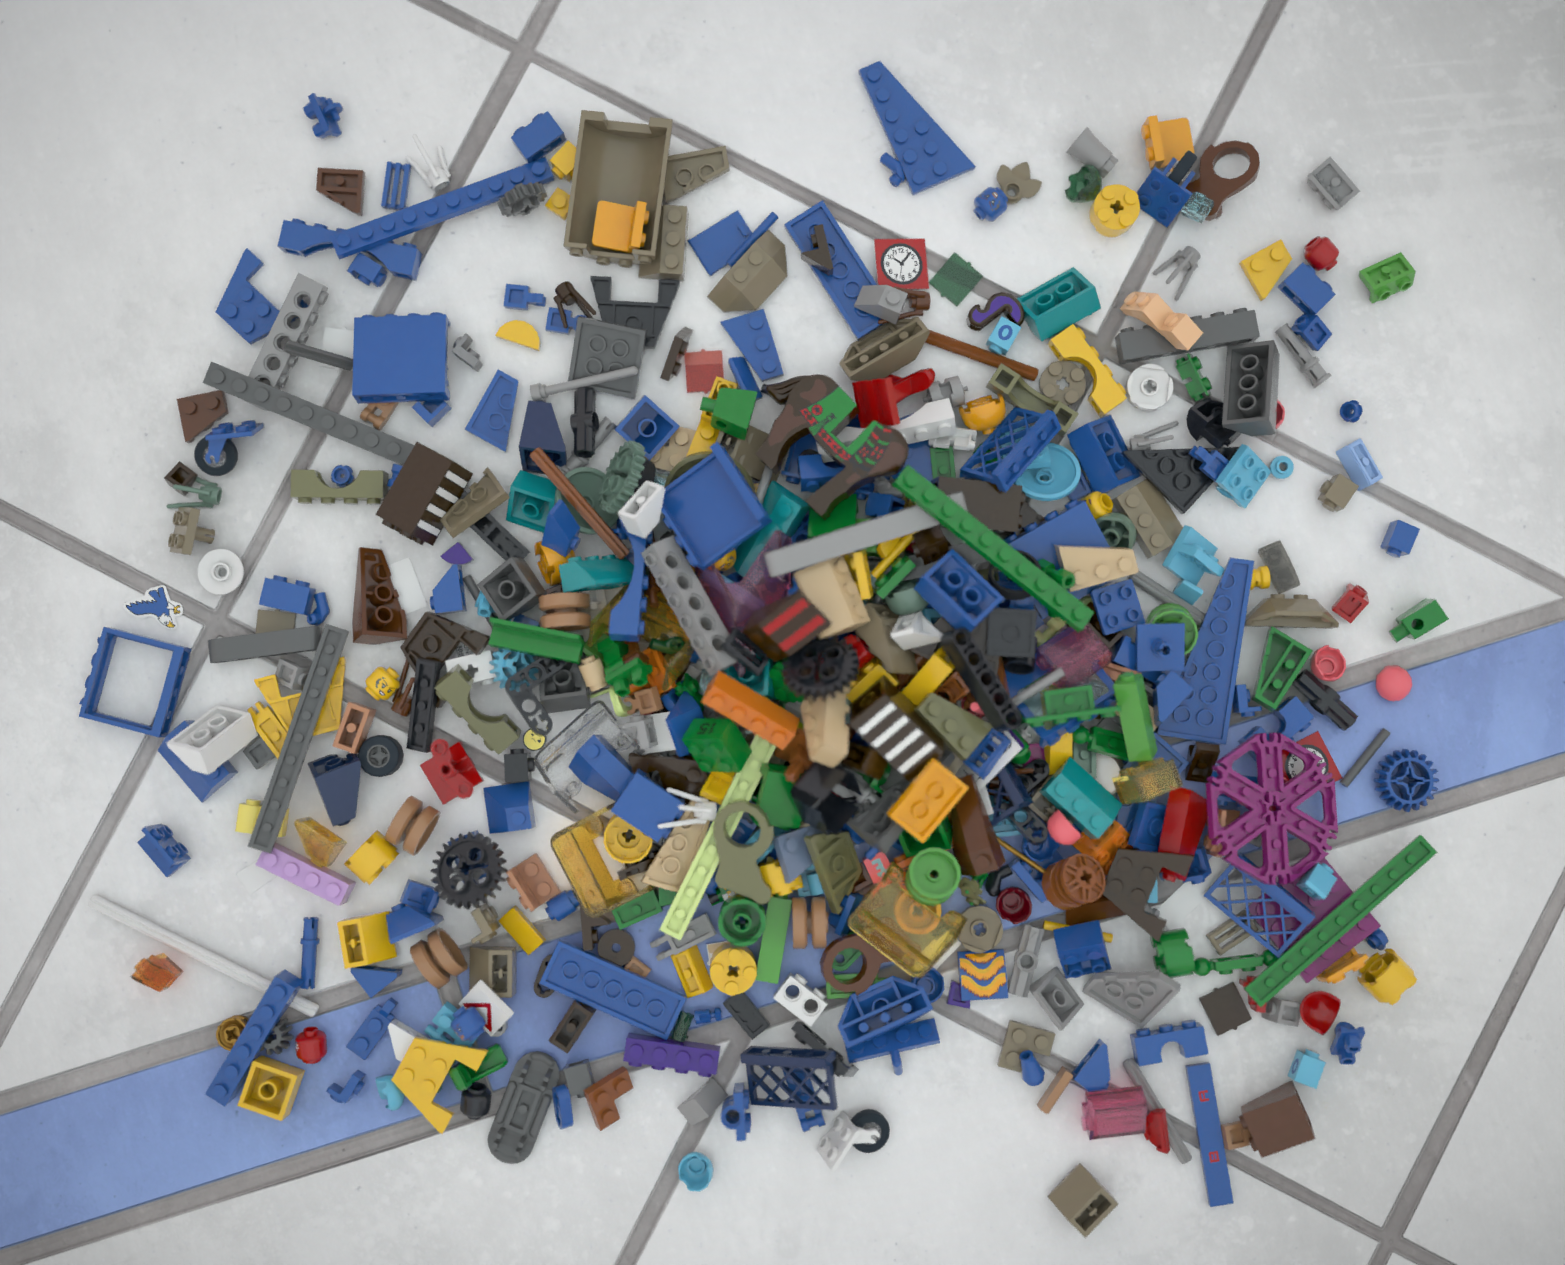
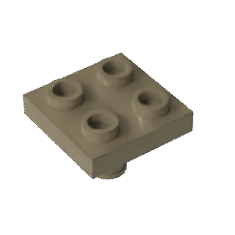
M179 507L178 511H175L173 516L174 533L170 534L168 540V547H171L170 552L191 555L194 540L209 544L213 543L214 538L207 537L205 534L215 536V530L197 527L200 509Z

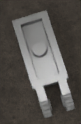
M706 912L690 920L681 940L665 933L664 936L653 940L649 944L653 948L660 946L666 941L669 942L671 948L658 953L656 956L657 960L660 961L716 935L717 932Z

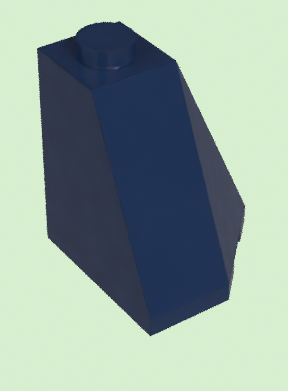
M528 400L519 442L522 470L545 474L532 460L530 454L540 447L556 466L562 467L567 464L566 448L552 404L540 400Z
M348 753L346 755L347 758L331 754L307 763L333 827L336 825H346L351 819L356 818L361 762L358 756L353 753Z

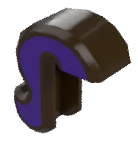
M1000 292L993 294L988 299L984 310L980 309L979 304L972 307L966 321L971 330L980 331L1004 313L1008 320L1021 326L1024 322L1025 313L1023 306L1013 295Z

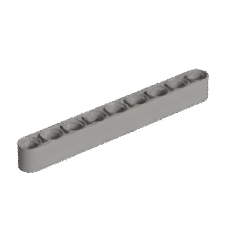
M963 491L947 495L968 512ZM914 505L766 552L763 555L770 577H774L939 525L940 523L918 505Z

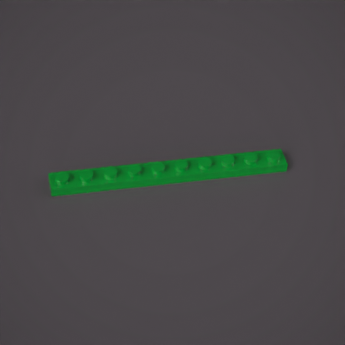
M907 465L902 470L892 486L1077 632L1083 630L1094 613L1091 609L912 467Z
M1418 835L1243 989L1259 1007H1262L1438 852L1422 835Z

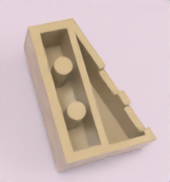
M1054 545L1060 569L1063 568L1075 576L1074 586L1066 589L1070 592L1139 573L1134 551L1130 548Z
M846 687L843 688L844 694L835 693V699L828 695L826 701H823L822 697H818L816 702H813L812 696H810L800 706L810 760L832 768L848 754L849 726L845 725V713H849L850 706L846 705V693H850V688Z

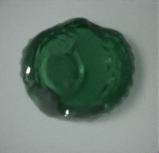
M1083 165L1079 172L1069 175L1068 180L1071 184L1065 190L1067 199L1074 203H1086L1094 200L1102 189V178L1099 171L1093 165Z

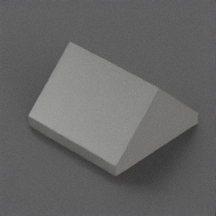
M1058 967L1053 968L1030 985L1029 990L1060 1031L1068 1025L1084 1005Z

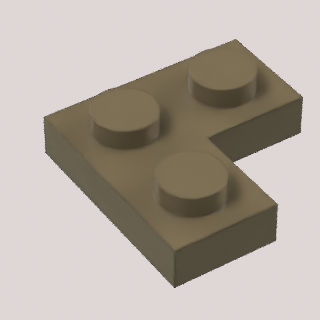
M1009 1020L997 1065L1021 1073L1020 1053L1030 1050L1050 1056L1055 1033Z

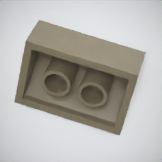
M662 205L655 259L651 264H639V278L684 281L689 216L687 206Z
M1147 479L1112 500L1117 511L1130 518L1135 525L1137 532L1136 541L1147 559L1173 545L1183 529L1163 495Z

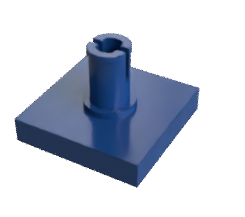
M1136 623L1135 670L1184 671L1185 624Z

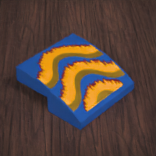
M990 949L983 953L957 951L961 1001L1008 998L1004 949Z

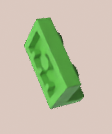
M1400 252L1360 270L1359 278L1371 292L1369 300L1371 303H1375L1379 300L1383 301L1399 291L1409 289L1413 285L1416 271Z

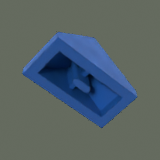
M364 965L353 967L350 972L368 996L372 998L402 974L403 969Z

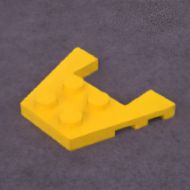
M341 657L338 662L313 736L339 729L342 714L345 657ZM275 674L254 679L256 686L260 689L264 698L288 732L301 693L282 697Z
M415 1037L395 1072L392 1081L436 1130L443 1134L454 1113L433 1101L455 1060L477 1071L488 1050Z

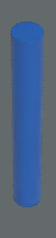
M772 211L726 263L732 268L779 217Z

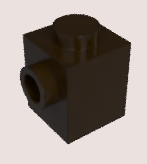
M939 525L912 535L915 542L914 545H911L916 558L921 557L924 565L940 560L950 551Z

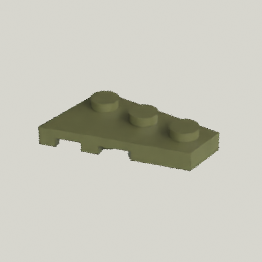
M928 693L914 709L919 717L961 760H966L993 728L990 723L934 693Z

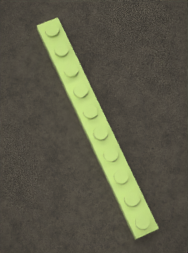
M755 735L750 745L752 753L742 771L737 772L716 816L730 802L737 800L750 801L762 776L760 772L762 762H769L776 748L775 745ZM738 811L728 816L726 830L730 837H732L744 812ZM715 819L659 929L678 940H681L719 863L714 838Z

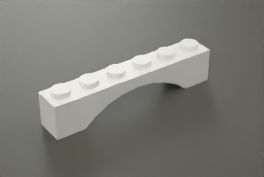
M949 398L926 403L917 412L901 420L900 424L889 426L898 430L906 439L907 444L957 433L955 416ZM846 426L836 438L848 448L866 428ZM816 442L818 453L821 454L823 463L834 461Z

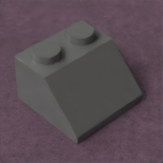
M510 557L477 584L499 619L507 621L532 609L539 603V596L547 595V592L524 558Z

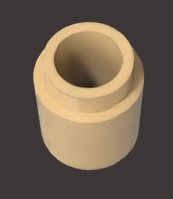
M591 655L581 660L582 664L578 667L586 687H589L591 691H595L608 685L605 681L606 675L600 657L595 658L594 655Z

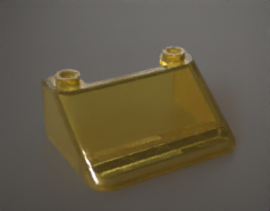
M892 861L850 915L848 925L853 932L910 976L921 978L927 974L958 940L968 919L953 910L948 911L941 918L925 905L916 902L906 890L899 886L904 878V873Z

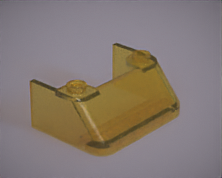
M630 584L625 585L591 621L587 643L589 647H592L603 634L610 636L611 610L623 598ZM644 595V598H647V610L642 612V620H645L644 635H641V638L650 643L652 638L664 641L674 636H680L685 641V645L680 651L671 655L666 654L664 657L663 665L666 670L662 690L666 691L685 670L695 649L692 647L691 641L681 627L668 601L658 596L659 606L651 608L649 606V597Z
M614 803L555 833L550 841L551 848L584 912L592 918L600 917L656 887L647 884L637 889L633 880L628 877L622 881L619 878L613 881L593 839L599 837L604 830V824L600 815L611 810Z

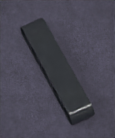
M965 628L945 632L941 637L942 648L991 726L998 732L1019 728L1022 723V716L970 632Z

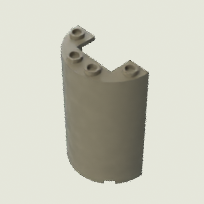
M581 110L563 245L570 251L569 254L571 256L594 259L597 264L605 266L610 265V263H618L620 267L632 268V264H651L654 261L673 119L650 117L649 124L610 121L604 112ZM603 200L635 207L637 201L646 202L649 218L647 225L643 224L642 233H646L644 247H640L639 250L632 249V254L593 246L592 235L598 202Z

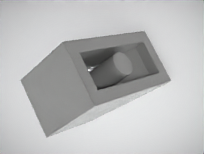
M889 285L862 286L854 307L897 324L908 293Z

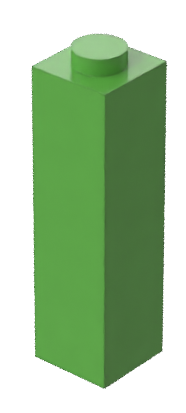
M1125 672L1117 677L1113 687L1117 705L1121 706L1119 716L1129 762L1152 761L1157 752V745L1142 673Z
M774 894L768 902L766 926L762 934L755 980L778 984L792 905V898L788 897V894L782 896Z

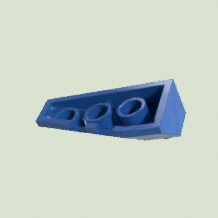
M592 735L576 752L568 766L583 784L614 801L618 799L634 775L632 767L602 735Z

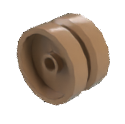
M569 592L539 596V610L550 613L540 617V627L558 631H576L591 628V615L585 612H577L590 607V594Z
M410 796L392 820L385 835V840L396 846L404 841L403 850L415 856L432 834L441 812L431 806L426 807L422 811L423 802Z
M825 896L813 897L811 899V911H807V902L804 897H792L793 949H805L807 947V934H812V946L814 949L826 948L828 911H826Z
M438 927L427 935L428 942L420 940L410 947V953L417 968L426 980L435 988L440 989L451 981L450 974L457 977L468 969L464 955L455 941L447 932Z

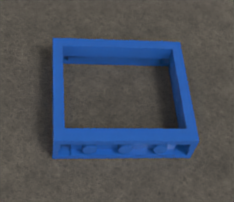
M103 627L101 637L97 639L99 644L97 652L91 660V665L93 666L91 674L85 681L86 692L79 703L82 705L79 717L159 738L166 737L169 733L192 648L115 628ZM117 637L173 651L153 726L97 712Z

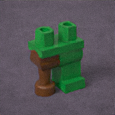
M609 636L597 644L598 652L602 653L604 658L605 681L613 686L615 694L625 697L630 694L629 685L633 684L639 687L648 683L647 675L653 672V668L649 664L650 658L640 651L639 642L611 640Z

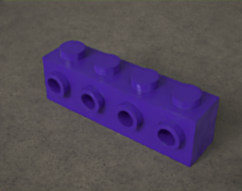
M629 1032L626 1038L623 1061L628 1062V1065L634 1067H642V1064L652 1065L651 1068L655 1070H665L666 1067L675 1069L674 1071L677 1073L687 1074L688 1071L698 1072L699 1076L711 1077L712 1074L716 1075L721 1046L671 1038L665 1040L657 1036Z

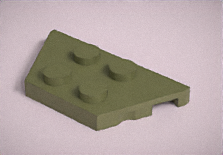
M840 830L837 834L828 832L829 835L825 833L807 835L804 837L831 912L839 914L842 910L840 904L844 896L850 895L854 883L862 872L849 832Z

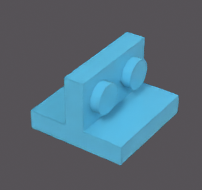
M1184 525L1162 564L1179 579L1187 580L1197 586L1204 572L1221 577L1225 570L1218 564L1219 560L1214 557L1218 548L1192 527Z

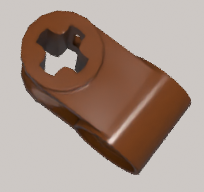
M957 671L934 692V694L953 704L971 693ZM945 692L949 695L950 700L946 698Z

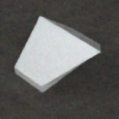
M922 611L899 616L890 633L892 639L903 650L940 642L943 635L922 614Z

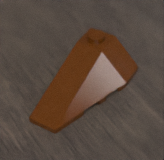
M364 547L358 549L352 619L353 643L377 645L407 639L406 614L404 609H401L398 601L399 595L397 589L394 590L390 579L391 572L381 549Z
M973 774L960 777L958 779L969 788L951 809L954 855L960 866L962 876H978L998 870L1006 860Z

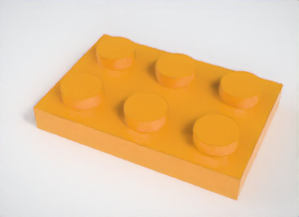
M932 758L887 814L919 841L924 843L969 787Z

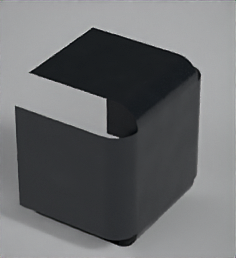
M814 761L794 783L790 794L803 822L829 835L827 830L837 834L860 807L833 794L831 791L839 784L862 796L854 772L839 764L832 768Z

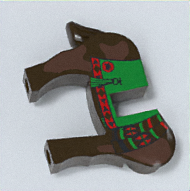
M821 374L797 376L766 386V393L777 404L785 405V407L773 422L767 439L755 453L759 460L776 475L781 470L783 459L789 448L802 437L812 434L825 453L845 468L805 500L808 506L824 521L830 517L832 511L840 502L849 498L857 489L876 482L875 478L893 476L903 469L908 457V444L904 436L894 428L874 420L848 448L836 438L857 416L860 410L857 404L830 377Z

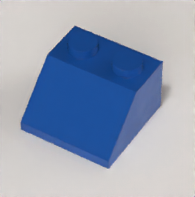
M643 395L614 430L625 440H633L642 444L645 447V457L650 461L680 426L652 400Z

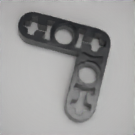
M540 657L509 677L505 683L506 694L532 732L537 736L548 735L553 727V722L532 689L561 671L565 661H559L558 667L555 664L548 667L547 670L550 673L547 674L544 666L550 663L551 659ZM538 668L542 672V677L538 680H532L528 675L529 670ZM524 674L530 686L527 687L525 682L520 686V692L516 690L511 691V682L514 681L516 684L523 680L521 675ZM525 700H532L536 708L532 712H526L522 708V703ZM538 711H541L542 714H539L538 717L542 722H548V724L546 725L547 730L544 731L543 729H536L538 725L537 720L534 717L533 720L530 721L529 717H532Z
M1034 759L1024 767L1025 769L1033 768L1034 770V766L1037 768L1043 767V774L1037 773L1033 776V781L1030 778L1033 773H1028V775L1018 774L1020 779L1028 783V788L1026 789L1028 793L1032 792L1048 777L1050 768L1043 759ZM995 793V797H994V805H995V806H996V801H997V796H998V794H996V793ZM1010 797L1009 804L1003 802L1000 809L1008 810L1014 805ZM1022 807L1018 810L1026 813V821H1016L1014 818L1015 813L1006 818L1032 845H1041L1046 841L1048 836L1047 827L1028 807ZM1031 820L1033 821L1031 827L1035 831L1041 830L1042 838L1036 836L1035 838L1032 837L1033 830L1028 826Z

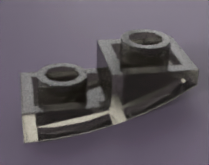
M1280 540L1258 550L1263 563L1269 568L1270 580L1278 594L1300 586L1296 571Z

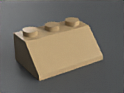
M844 556L822 561L793 573L800 591L832 622L830 627L819 634L820 639L853 632L870 622L867 610Z

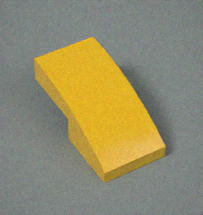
M711 772L701 789L700 796L721 805L737 772Z

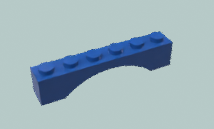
M295 218L292 221L283 220L277 246L285 253L307 257L315 252L334 248L330 236L345 229L336 228V231L329 230L327 226L314 223V226L306 225L305 221ZM392 240L362 251L378 259L394 276L417 280L422 258L421 252L416 248L417 246L410 243L398 245L394 244Z
M620 518L621 528L633 547L634 570L627 592L611 610L609 635L611 640L640 642V634L644 635L645 620H642V612L647 610V598H644V589L649 588V575H646V567L648 566L641 553L648 548V545H652L653 531L646 538L639 537L627 532Z
M286 969L274 977L205 1095L224 1107L236 1097L247 1079L253 1060L256 1059L268 1036L293 1002L305 981Z

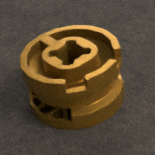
M234 1015L224 1020L216 1031V1039L223 1049L231 1051L249 1019L242 1015Z

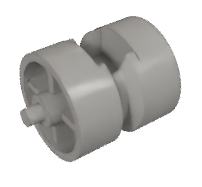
M958 376L946 378L944 383L935 381L926 389L927 397L923 398V402L928 401L929 403L949 398L952 408L965 405L964 392L968 391V387L962 386Z

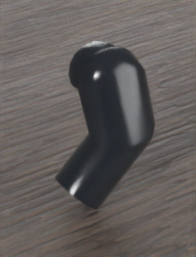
M1008 864L988 874L985 888L990 896H997L1001 891L1002 879L1012 875Z

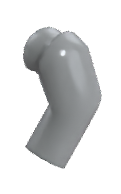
M884 476L875 478L876 482L873 483L878 493L890 494L897 498L905 497Z

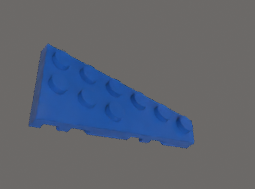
M880 61L859 69L861 80L894 155L901 163L905 180L912 196L975 169L976 166Z

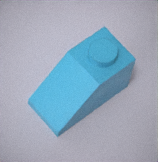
M1317 863L1305 873L1296 886L1314 901L1324 900L1337 878L1332 875L1334 871L1328 865Z

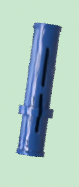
M304 917L303 938L300 939V944L303 945L301 979L305 982L301 989H309V987L314 989L316 952L320 941L317 938L319 918L310 917L309 919V917Z

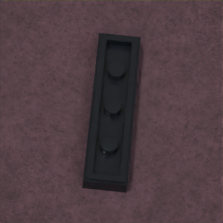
M417 658L407 749L424 753L431 752L437 703L435 686L440 678V661Z

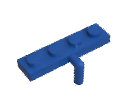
M935 1019L906 1024L870 1041L850 1048L846 1047L849 1064L890 1055L894 1073L901 1075L903 1067L899 1052L940 1043Z

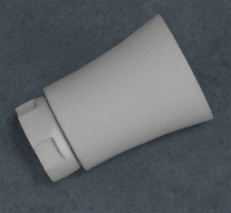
M1088 127L1066 151V153L1077 158L1095 173L1098 172L1103 178L1119 161L1094 136Z

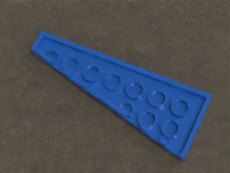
M1229 558L1199 628L1197 642L1189 652L1184 664V671L1180 675L1194 690L1157 728L1156 733L1158 735L1226 745L1254 561Z

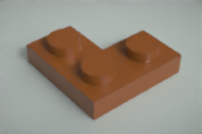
M623 1066L583 1090L595 1125L600 1131L620 1119L614 1100L633 1089L628 1070Z

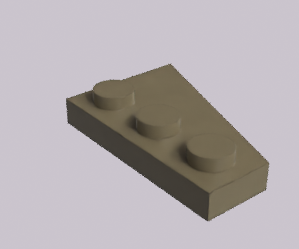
M726 146L668 156L664 187L666 203L669 204L730 171Z
M488 467L483 471L484 477L478 483L474 482L469 487L470 492L464 499H458L440 519L452 538H455L510 498Z

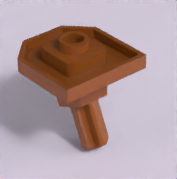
M802 728L797 729L796 735L784 750L777 747L774 751V756L791 764L784 773L785 779L788 782H796L800 775L814 762L810 760L805 730Z

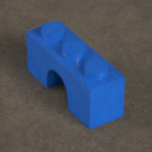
M821 454L798 456L800 491L816 492L845 468L842 466L839 468L825 466ZM870 483L862 486L861 488L870 487Z
M1289 696L1273 711L1280 722L1276 733H1281L1291 740H1294L1292 736L1298 731L1300 733L1305 731L1311 725L1309 721L1314 718L1297 696ZM1255 726L1238 742L1242 744L1258 733H1266V738L1269 741V734L1261 726ZM1251 750L1248 751L1249 755L1256 761V754Z
M1185 1020L1181 1022L1182 1025L1178 1026L1163 1024L1158 1026L1159 1029L1150 1030V1028L1137 1029L1136 1033L1130 1034L1135 1062L1138 1066L1162 1063V1047L1172 1041L1178 1043L1180 1054L1185 1058L1209 1054L1204 1026L1195 1020Z

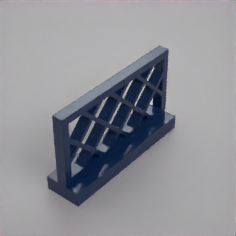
M988 745L987 749L993 753V747ZM1010 761L995 775L1000 780L999 791L989 789L990 781L986 785L987 792L998 794L996 806L992 807L994 810L993 820L991 821L993 827L1022 807H1027L1033 803L1031 796ZM1003 795L1009 796L1014 804L1008 810L1000 809Z
M750 1046L740 1054L741 1063L746 1064L751 1105L835 1111L838 1108L832 1062L836 1059L835 1050ZM753 1065H758L765 1072L761 1078L754 1072ZM775 1066L780 1067L786 1073L782 1080L772 1071ZM795 1068H801L807 1074L803 1081L793 1072ZM817 1069L826 1070L827 1079L825 1082L814 1073ZM767 1075L777 1084L773 1090L763 1081ZM788 1076L798 1085L794 1092L784 1083ZM809 1078L819 1086L815 1093L805 1084ZM758 1086L768 1094L766 1099L757 1098L756 1088ZM779 1087L789 1096L787 1100H782L775 1093ZM800 1088L810 1097L808 1101H802L796 1095ZM823 1090L829 1096L830 1103H824L817 1094Z

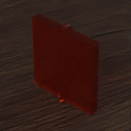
M702 349L701 352H688L685 354L687 393L704 392L707 394L711 391L716 376L724 379L722 350L705 351Z

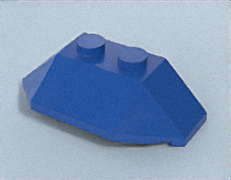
M891 976L871 985L859 995H856V993L851 994L838 1023V1029L846 1047L850 1048L910 1023L932 1011L933 1007L924 987Z

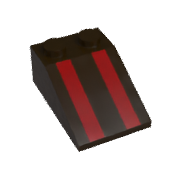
M799 590L753 611L743 632L770 659L777 662L791 656L830 627L832 622Z

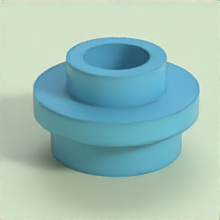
M1278 456L1270 464L1272 475L1278 479L1289 477L1294 469L1293 462L1286 456ZM1280 463L1286 466L1285 471L1279 469Z

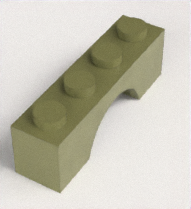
M1002 363L986 385L987 389L995 394H1002L1004 400L1015 407L1042 414L1046 410L1054 411L1061 426L1057 434L1061 437L1067 433L1079 414L1062 402L1040 394L1022 379L1021 375Z
M291 469L290 497L298 500V503L312 504V500H321L322 504H335V500H344V504H358V501H367V504L380 505L388 493L387 483L389 474L383 470H360L357 478L350 485L343 488H331L324 482L321 473L316 470Z
M457 664L437 681L435 686L436 694L441 700L447 701L452 706L456 716L459 718L463 717L467 721L469 729L484 739V744L489 750H494L499 755L520 737L521 729L506 714L489 716L481 713L474 707L470 698V690L474 680Z

